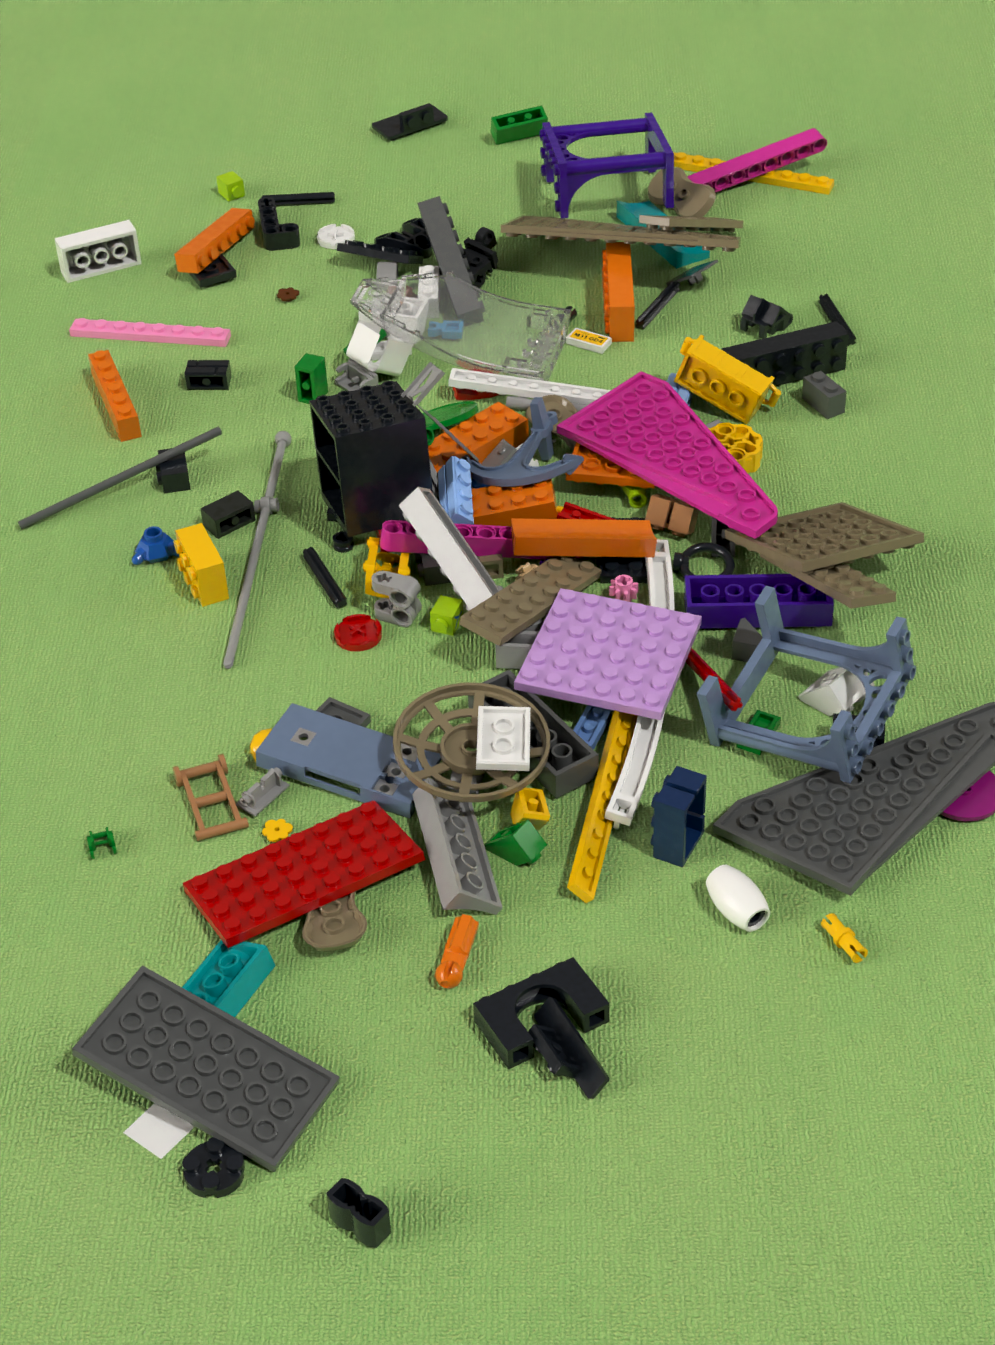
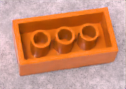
M552 478L523 486L472 488L474 525L510 526L511 518L557 519L558 512Z

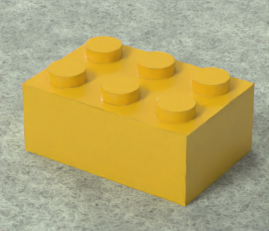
M199 523L175 530L177 540H174L173 543L176 553L180 556L177 559L179 571L184 574L186 584L191 585L194 599L198 598L202 607L229 599L224 562L203 524Z

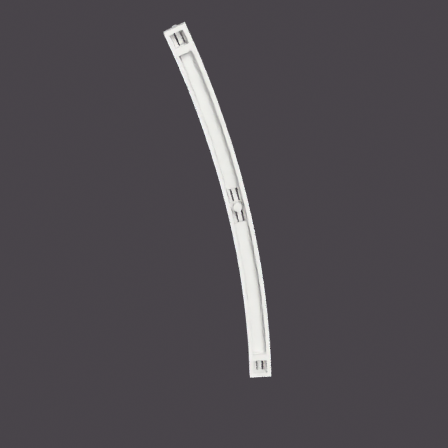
M657 539L655 556L645 557L649 606L674 610V586L668 540ZM664 715L661 720L643 716L637 717L627 757L604 817L614 821L613 828L619 829L620 824L631 825L651 770Z

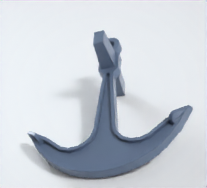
M534 397L530 403L533 426L530 429L531 435L509 461L499 466L486 467L470 459L468 454L461 457V459L466 460L470 464L472 479L486 485L501 487L534 484L554 478L565 472L571 475L584 461V458L579 455L566 453L563 455L562 460L545 466L536 467L529 465L537 448L541 460H550L554 454L551 431L554 429L553 425L558 423V417L556 412L546 411L542 397Z

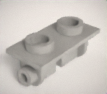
M270 768L267 774L260 779V783L256 782L250 789L242 793V797L236 803V806L253 816H257L290 785L281 780L282 771L279 768Z

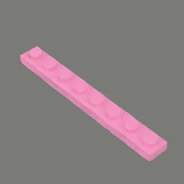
M85 318L75 319L69 329L70 336L218 347H226L231 337L230 329H223L221 327L208 328L202 326L164 325L162 323L106 321L104 319L88 320Z

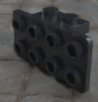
M428 103L372 123V128L386 139L396 140L398 137L410 135L415 131L425 130L433 125H440L448 120V116Z

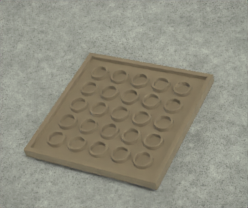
M840 502L780 516L774 526L756 539L735 529H725V539L735 542V545L744 546L749 551L760 553V556L769 557L774 562L785 564L788 568H794L801 574H810L815 569H830L835 564H850L855 562V559H870L875 557V554L894 553L895 549L913 548L915 544L924 542V533Z

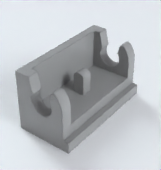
M351 358L348 359V362L336 368L338 373L344 370L343 375L335 379V384L343 390L354 391L363 386L378 385V375Z

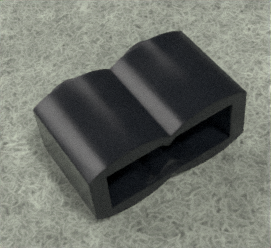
M341 1178L326 1193L329 1215L332 1221L342 1229L353 1231L356 1238L363 1244L377 1248L391 1234L390 1216L387 1206L377 1197L365 1194L357 1183Z

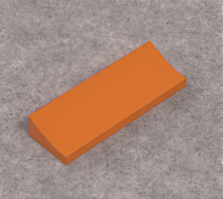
M511 518L510 526L514 556H655L657 538L653 534L650 520Z

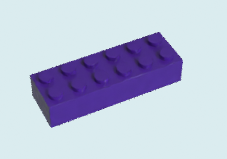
M791 574L685 575L684 581L685 613L702 616L699 629L737 628L742 618H746L754 628L760 627L755 602L765 586L775 588L783 627L832 626L834 600L832 597Z

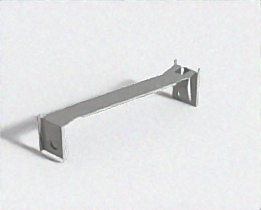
M429 362L401 396L404 398L407 395L413 402L412 405L414 407L417 405L465 452L478 462L479 459L435 417L418 405L445 374ZM430 374V376H429L428 380L426 381V383H425L423 386L420 387V385L424 382V380H425V379L428 377V375ZM421 393L415 400H413L412 397ZM502 439L486 459L479 464L486 467L502 465L509 461L517 450Z

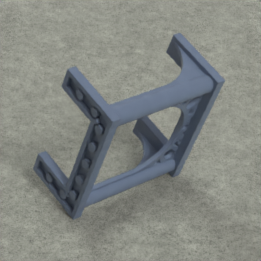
M765 586L755 602L763 638L731 687L741 698L742 708L731 711L724 704L718 677L708 675L697 692L710 744L720 747L723 740L839 772L841 781L851 783L854 776L860 773L866 755L871 754L877 736H881L883 733L884 724L888 717H892L896 703L899 699L903 698L908 682L915 677L916 666L913 663V648L910 645L911 633L908 630L906 618L896 616L886 633L887 641L883 644L872 647L849 645L784 629L775 588ZM778 652L842 667L857 676L865 688V702L858 716L853 720L851 712L841 710L830 728L831 734L813 738L796 737L736 721ZM868 672L870 675L866 676L864 673ZM877 679H886L885 683L881 686L870 685Z

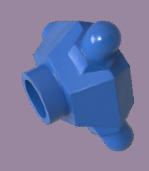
M153 526L145 529L135 550L136 553L132 557V563L135 565H139L143 561L156 563L166 561L172 555L180 556L176 553L174 540L164 533L161 528Z

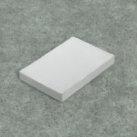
M478 706L476 770L529 771L531 707Z

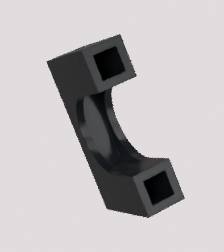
M574 957L558 962L553 967L540 973L532 974L529 978L516 984L508 985L503 990L482 997L473 1003L474 1022L508 1070L534 1058V1039L518 1018L520 1013L531 1005L544 1003L548 997H554L559 1005L568 1011L584 1034L609 1022V1002Z

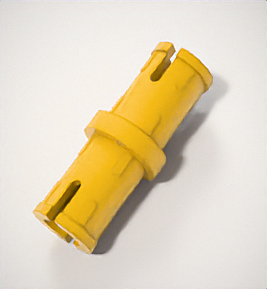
M834 913L826 915L832 924H829L824 918L822 919L821 926L832 936L834 944L838 948H842L853 962L859 963L863 960L857 954V951L866 958L868 950L855 938V933L851 928L845 927Z

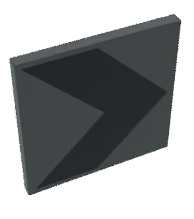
M718 259L688 269L666 283L667 286L671 281L677 283L687 280L690 285L698 284L703 280L701 272L718 263Z

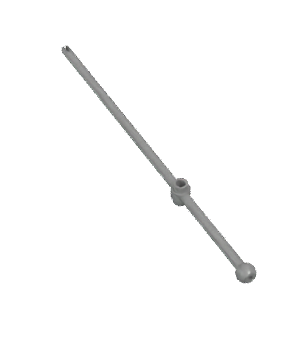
M280 431L275 435L277 448L265 496L261 497L260 500L254 501L255 512L260 513L223 662L226 669H230L233 666L269 514H273V512H277L280 509L278 498L273 497L285 448L292 441L291 435L286 431Z

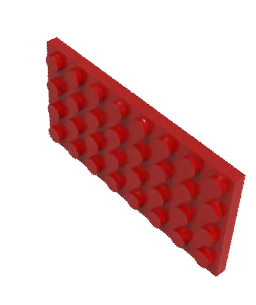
M370 801L350 811L340 813L338 816L322 823H317L313 827L299 833H294L290 837L276 843L269 844L253 853L246 854L230 863L220 865L216 869L202 875H197L183 882L185 893L227 948H230L422 862L425 858L421 848L376 801Z

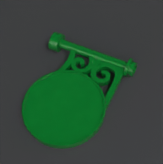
M463 401L440 406L427 412L435 417L444 427L472 417L479 409L476 402ZM422 413L426 420L428 445H431L434 441L433 430L440 429V427L425 413Z

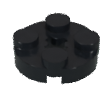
M214 1137L193 1148L182 1161L185 1183L188 1189L199 1197L206 1198V1195H216L217 1198L225 1197L234 1192L244 1179L245 1163L243 1154ZM219 1165V1172L216 1173L214 1170L209 1173L207 1172L209 1167Z

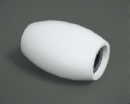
M721 865L709 874L706 879L707 890L713 903L725 918L748 932L759 929L767 922L770 910L766 899L757 885L748 876L729 865Z

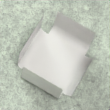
M359 320L347 347V356L372 372L399 376L411 352L413 342L391 330L380 359L373 363L371 356L380 337L379 332L382 325Z

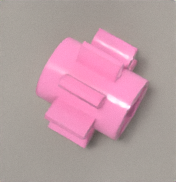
M619 575L615 580H611L609 596H615V599L631 602L632 599H637L638 583H633L632 577Z

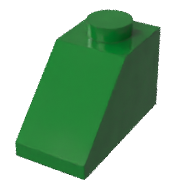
M528 819L498 830L484 846L487 851L518 866L524 863L530 865L536 862L542 856L540 852L547 846V843Z

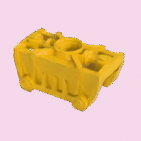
M369 537L367 539V546L369 548L368 559L365 560V563L363 562L362 568L366 572L365 594L389 598V596L379 594L372 589L371 577L378 571H389L410 576L408 559L411 553L401 552V556L387 552L379 553V538ZM376 560H382V566ZM394 562L399 563L398 566L393 568Z

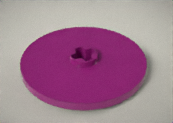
M988 771L948 806L941 815L958 821H978L995 813V774Z

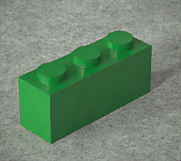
M542 105L491 117L490 132L496 145L540 135L539 131L542 129V123L548 122V117Z

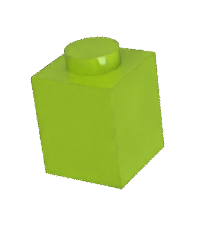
M230 171L216 176L218 193L230 202L245 196L243 179L235 172Z
M440 595L430 612L431 631L454 636L459 627L460 618L464 614L463 600Z

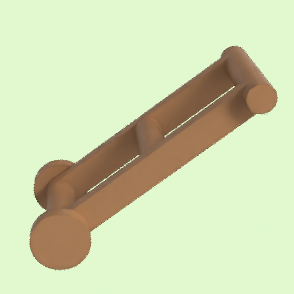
M223 754L218 755L217 761L184 770H179L178 766L173 767L176 784L178 787L184 786L199 829L195 831L197 841L249 827L247 818L240 817L225 776V774H228V767ZM217 771L224 791L194 798L188 779ZM228 801L234 821L205 828L198 808Z

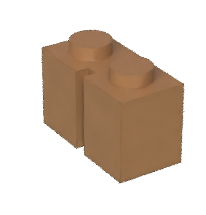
M661 494L651 495L645 520H650L651 528L657 530L668 528L672 530L673 535L685 537V535L694 533L699 509L684 501Z

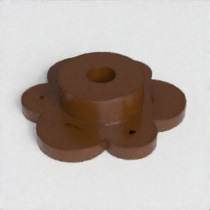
M292 287L287 289L281 288L278 290L277 298L289 302L296 299V296L300 293L299 290H294Z

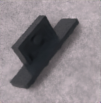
M548 997L534 1015L538 1025L533 1024L528 1031L534 1039V1048L543 1055L548 1063V1069L554 1075L575 1078L587 1098L594 1099L609 1082L610 1078L554 997Z

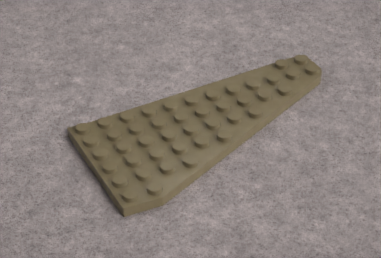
M521 215L501 224V233H506L507 237H518V235L526 234V238H537L538 236L545 235V239H557L561 236L565 237V240L585 238L584 241L590 242L604 239V242L607 243L624 241L626 244L644 242L645 245L663 243L664 246H676V244L684 245V247L702 246V250H714L716 247H722V251L734 252L736 248L740 247L741 238L736 236L662 230L661 228L653 229L642 226Z

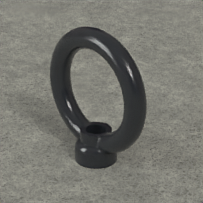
M698 543L690 546L683 553L675 552L673 571H680L684 579L685 575H694L688 568L689 559L700 552L716 553L724 559L725 569L720 575H732L735 569V562L731 553L726 548L715 543Z

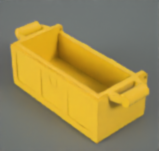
M700 335L697 339L685 338L680 349L684 359L674 379L675 383L746 425L754 417L762 404L775 407L781 391L772 384L773 376L769 378L754 370L747 364L705 341V336ZM769 389H771L773 392L769 400H767L765 397Z

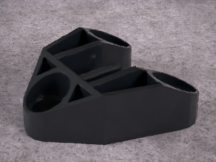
M414 218L402 224V234L395 231L380 235L374 239V244H379L383 247L400 248V250L417 251V255L424 256L423 259L432 256V246L422 218Z

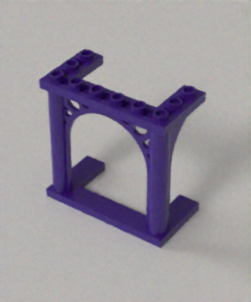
M652 112L645 113V118L562 126H551L550 122L542 123V129L539 131L540 141L543 144V147H540L541 159H544V165H541V175L545 176L547 183L554 182V176H557V182H554L555 194H558V200H555V211L559 212L561 219L569 218L568 210L572 197L584 183L597 176L638 171H648L651 173L663 169V203L666 208H674V153ZM645 132V153L588 159L576 156L567 150L571 143L587 137Z

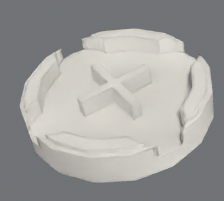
M336 224L324 226L318 231L317 235L318 244L326 249H337L338 243H345V240H355L354 230L345 224H341V227H336Z

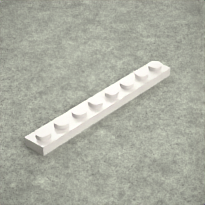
M452 368L448 386L457 389H471L478 392L486 391L499 395L507 394L525 398L558 395L568 399L571 403L586 405L591 404L611 391Z

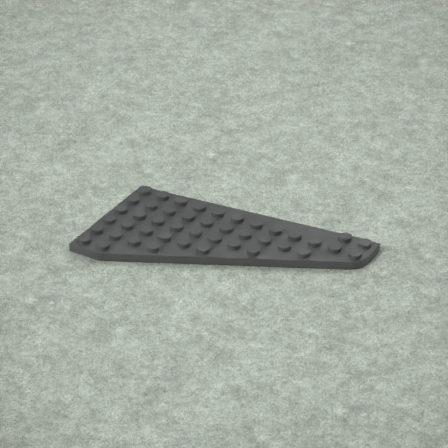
M995 702L981 705L873 747L871 754L866 755L860 773L854 776L851 783L841 781L839 772L819 768L739 799L713 824V833L851 896L869 876L995 766Z

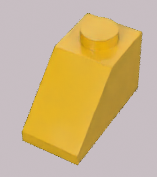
M525 787L515 793L510 813L513 825L529 819L535 829L540 830L549 821L550 813L542 789Z

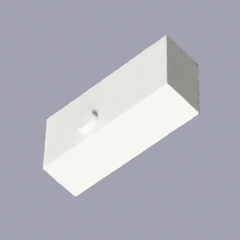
M130 220L54 238L60 270L67 283L142 264L136 229Z

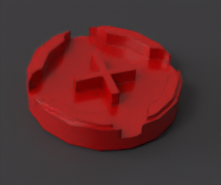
M366 614L347 616L342 619L343 622L335 625V641L342 649L360 652L369 650L382 639V626L377 619L376 621L371 619V616Z

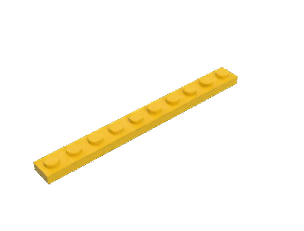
M673 152L674 167H679L686 171L699 172L726 162L719 158L711 159L701 155L693 156L687 155L684 152ZM775 169L747 180L827 195L830 194L834 187V179L826 176H812L808 173H795L790 170Z
M614 711L567 885V888L585 903L594 900L613 825L612 820L604 818L605 812L624 766L638 715Z

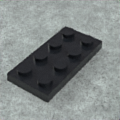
M345 240V243L337 244V251L406 264H423L424 256L417 255V251L400 250V248L383 247L379 244H367L357 240Z
M611 517V518L616 519V520H645V518H638V517H633V518H615V517ZM601 557L600 569L602 572L600 574V583H611V580H615L619 575H628L632 577L633 583L647 584L645 557Z

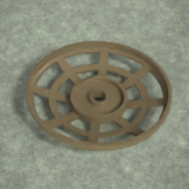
M465 682L433 689L412 701L403 710L396 722L393 731V750L401 771L422 790L447 800L485 802L510 796L522 790L536 779L548 760L550 732L541 712L523 696L497 685ZM474 696L473 708L453 710L444 714L434 704L451 697ZM485 697L504 701L514 707H531L530 719L539 731L542 747L530 748V758L539 756L541 758L531 774L520 782L512 779L518 771H508L504 774L500 770H476L477 750H466L468 747L477 748L478 706H484ZM425 708L433 720L424 727L419 738L403 734L411 719ZM471 717V723H463L454 727L448 722L457 718ZM437 727H440L445 733L440 744L427 741L430 734ZM401 743L417 748L418 760L424 770L413 773L403 761ZM425 750L440 753L442 763L431 767L426 759ZM452 770L462 775L461 783L446 779L439 774ZM485 773L495 779L485 783L471 784L473 776ZM432 777L443 785L459 789V792H449L424 782L423 779ZM500 784L508 787L490 793L469 794L470 790L488 789Z

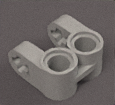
M389 571L374 573L371 577L373 590L379 594L389 596V599L383 598L375 602V617L380 621L396 624L401 627H409L422 609V604L417 598L421 589L419 582L411 576Z

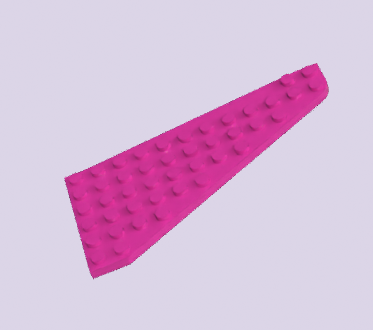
M640 371L557 425L558 434L576 441L726 524L731 529L756 539L777 523L778 509L776 505L672 386L664 380Z

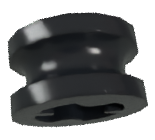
M344 531L333 535L335 551L346 553L353 549V536L347 537Z

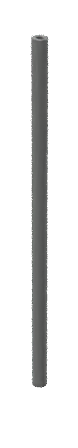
M219 426L30 515L18 521L21 529L31 526L222 435V431Z

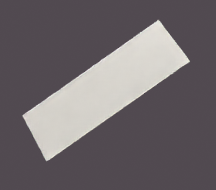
M154 1103L123 1133L162 1159L195 1126Z

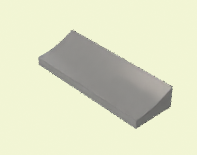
M427 778L424 780V782L449 792H459V789L443 785L434 779ZM418 787L412 795L443 910L468 909L497 915L503 907L472 802L447 800L432 795Z

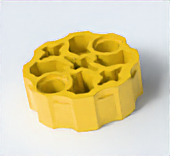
M726 422L708 428L747 473H753L759 469L760 460L762 459L763 439L760 434L752 430V427Z

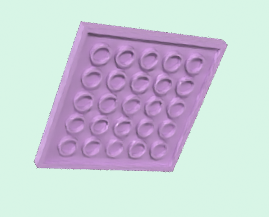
M560 588L514 681V689L661 720L701 626L702 616Z

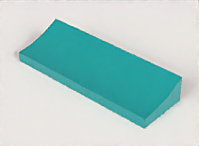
M617 201V218L625 225L646 227L647 224L639 223V215L667 216L650 201L640 203ZM663 243L649 245L676 269L710 257V251L702 250V246L684 247V245L678 244L676 246H664Z
M220 940L182 988L236 1017L276 965L266 945L243 941L227 948L224 942Z

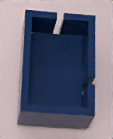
M676 766L672 774L665 777L663 788L660 792L655 793L651 803V807L654 808V815L651 820V827H654V833L650 842L653 846V858L682 868L704 833L705 815L703 814L705 813L707 775Z

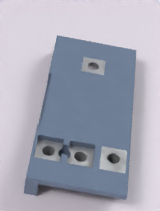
M292 703L256 750V765L267 770L277 767L284 776L363 803L376 801L383 810L407 818H411L414 813L412 794L417 790L418 786L411 782L401 771L394 755L393 736ZM301 737L308 738L307 740H300ZM401 743L403 761L413 773L424 770L418 760L417 748ZM425 750L426 759L431 767L440 763L442 760L440 753ZM305 770L360 788V794L306 776Z

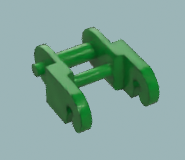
M108 827L105 828L106 831L95 834L89 831L90 836H87L91 859H95V846L109 843V847L113 848L114 854H117L112 831H108ZM107 837L106 840L94 842V839Z

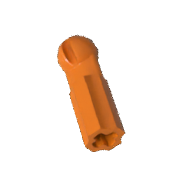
M462 914L460 917H455L444 954L436 968V981L443 988H454L462 981L463 970L479 927V922L470 915Z

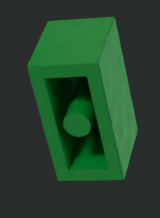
M305 353L294 368L298 402L309 404V400L327 395L328 384L325 357Z

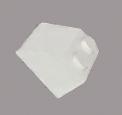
M837 667L823 674L803 691L798 698L820 712L832 716L833 713L838 714L841 710L852 711L854 709L853 704L865 699L866 693L862 682L857 676L842 667Z

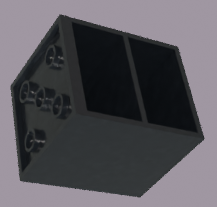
M385 381L381 385L363 386L358 390H345L336 395H322L314 400H309L322 499L330 508L347 537L382 529V524L388 520L406 521L399 504L417 487L430 489L433 493L425 416L417 406L414 407L412 405L413 402L407 395L404 398L401 396L404 390L397 381Z

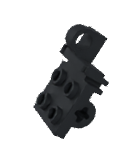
M481 227L477 231L475 240L469 237L464 240L465 249L463 248L465 255L462 256V258H467L470 269L467 272H472L475 283L472 285L473 287L477 286L478 289L485 282V272L492 273V268L497 269L498 262L497 252L491 250L497 245L494 232L485 227ZM439 268V276L443 278Z

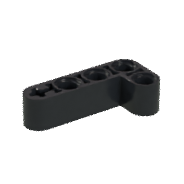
M260 198L258 200V208L265 249L276 251L299 247V226L295 223L279 224L274 198Z

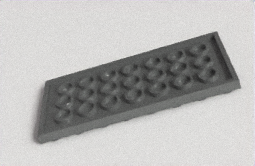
M143 965L72 1048L73 1056L210 1136L225 1142L229 1147L272 1172L277 1170L337 1087L340 1080L338 1075Z

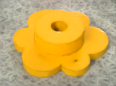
M278 819L277 821L268 820L265 823L262 834L267 836L269 842H277L287 838L288 834L293 831V826L290 823H286L284 819Z

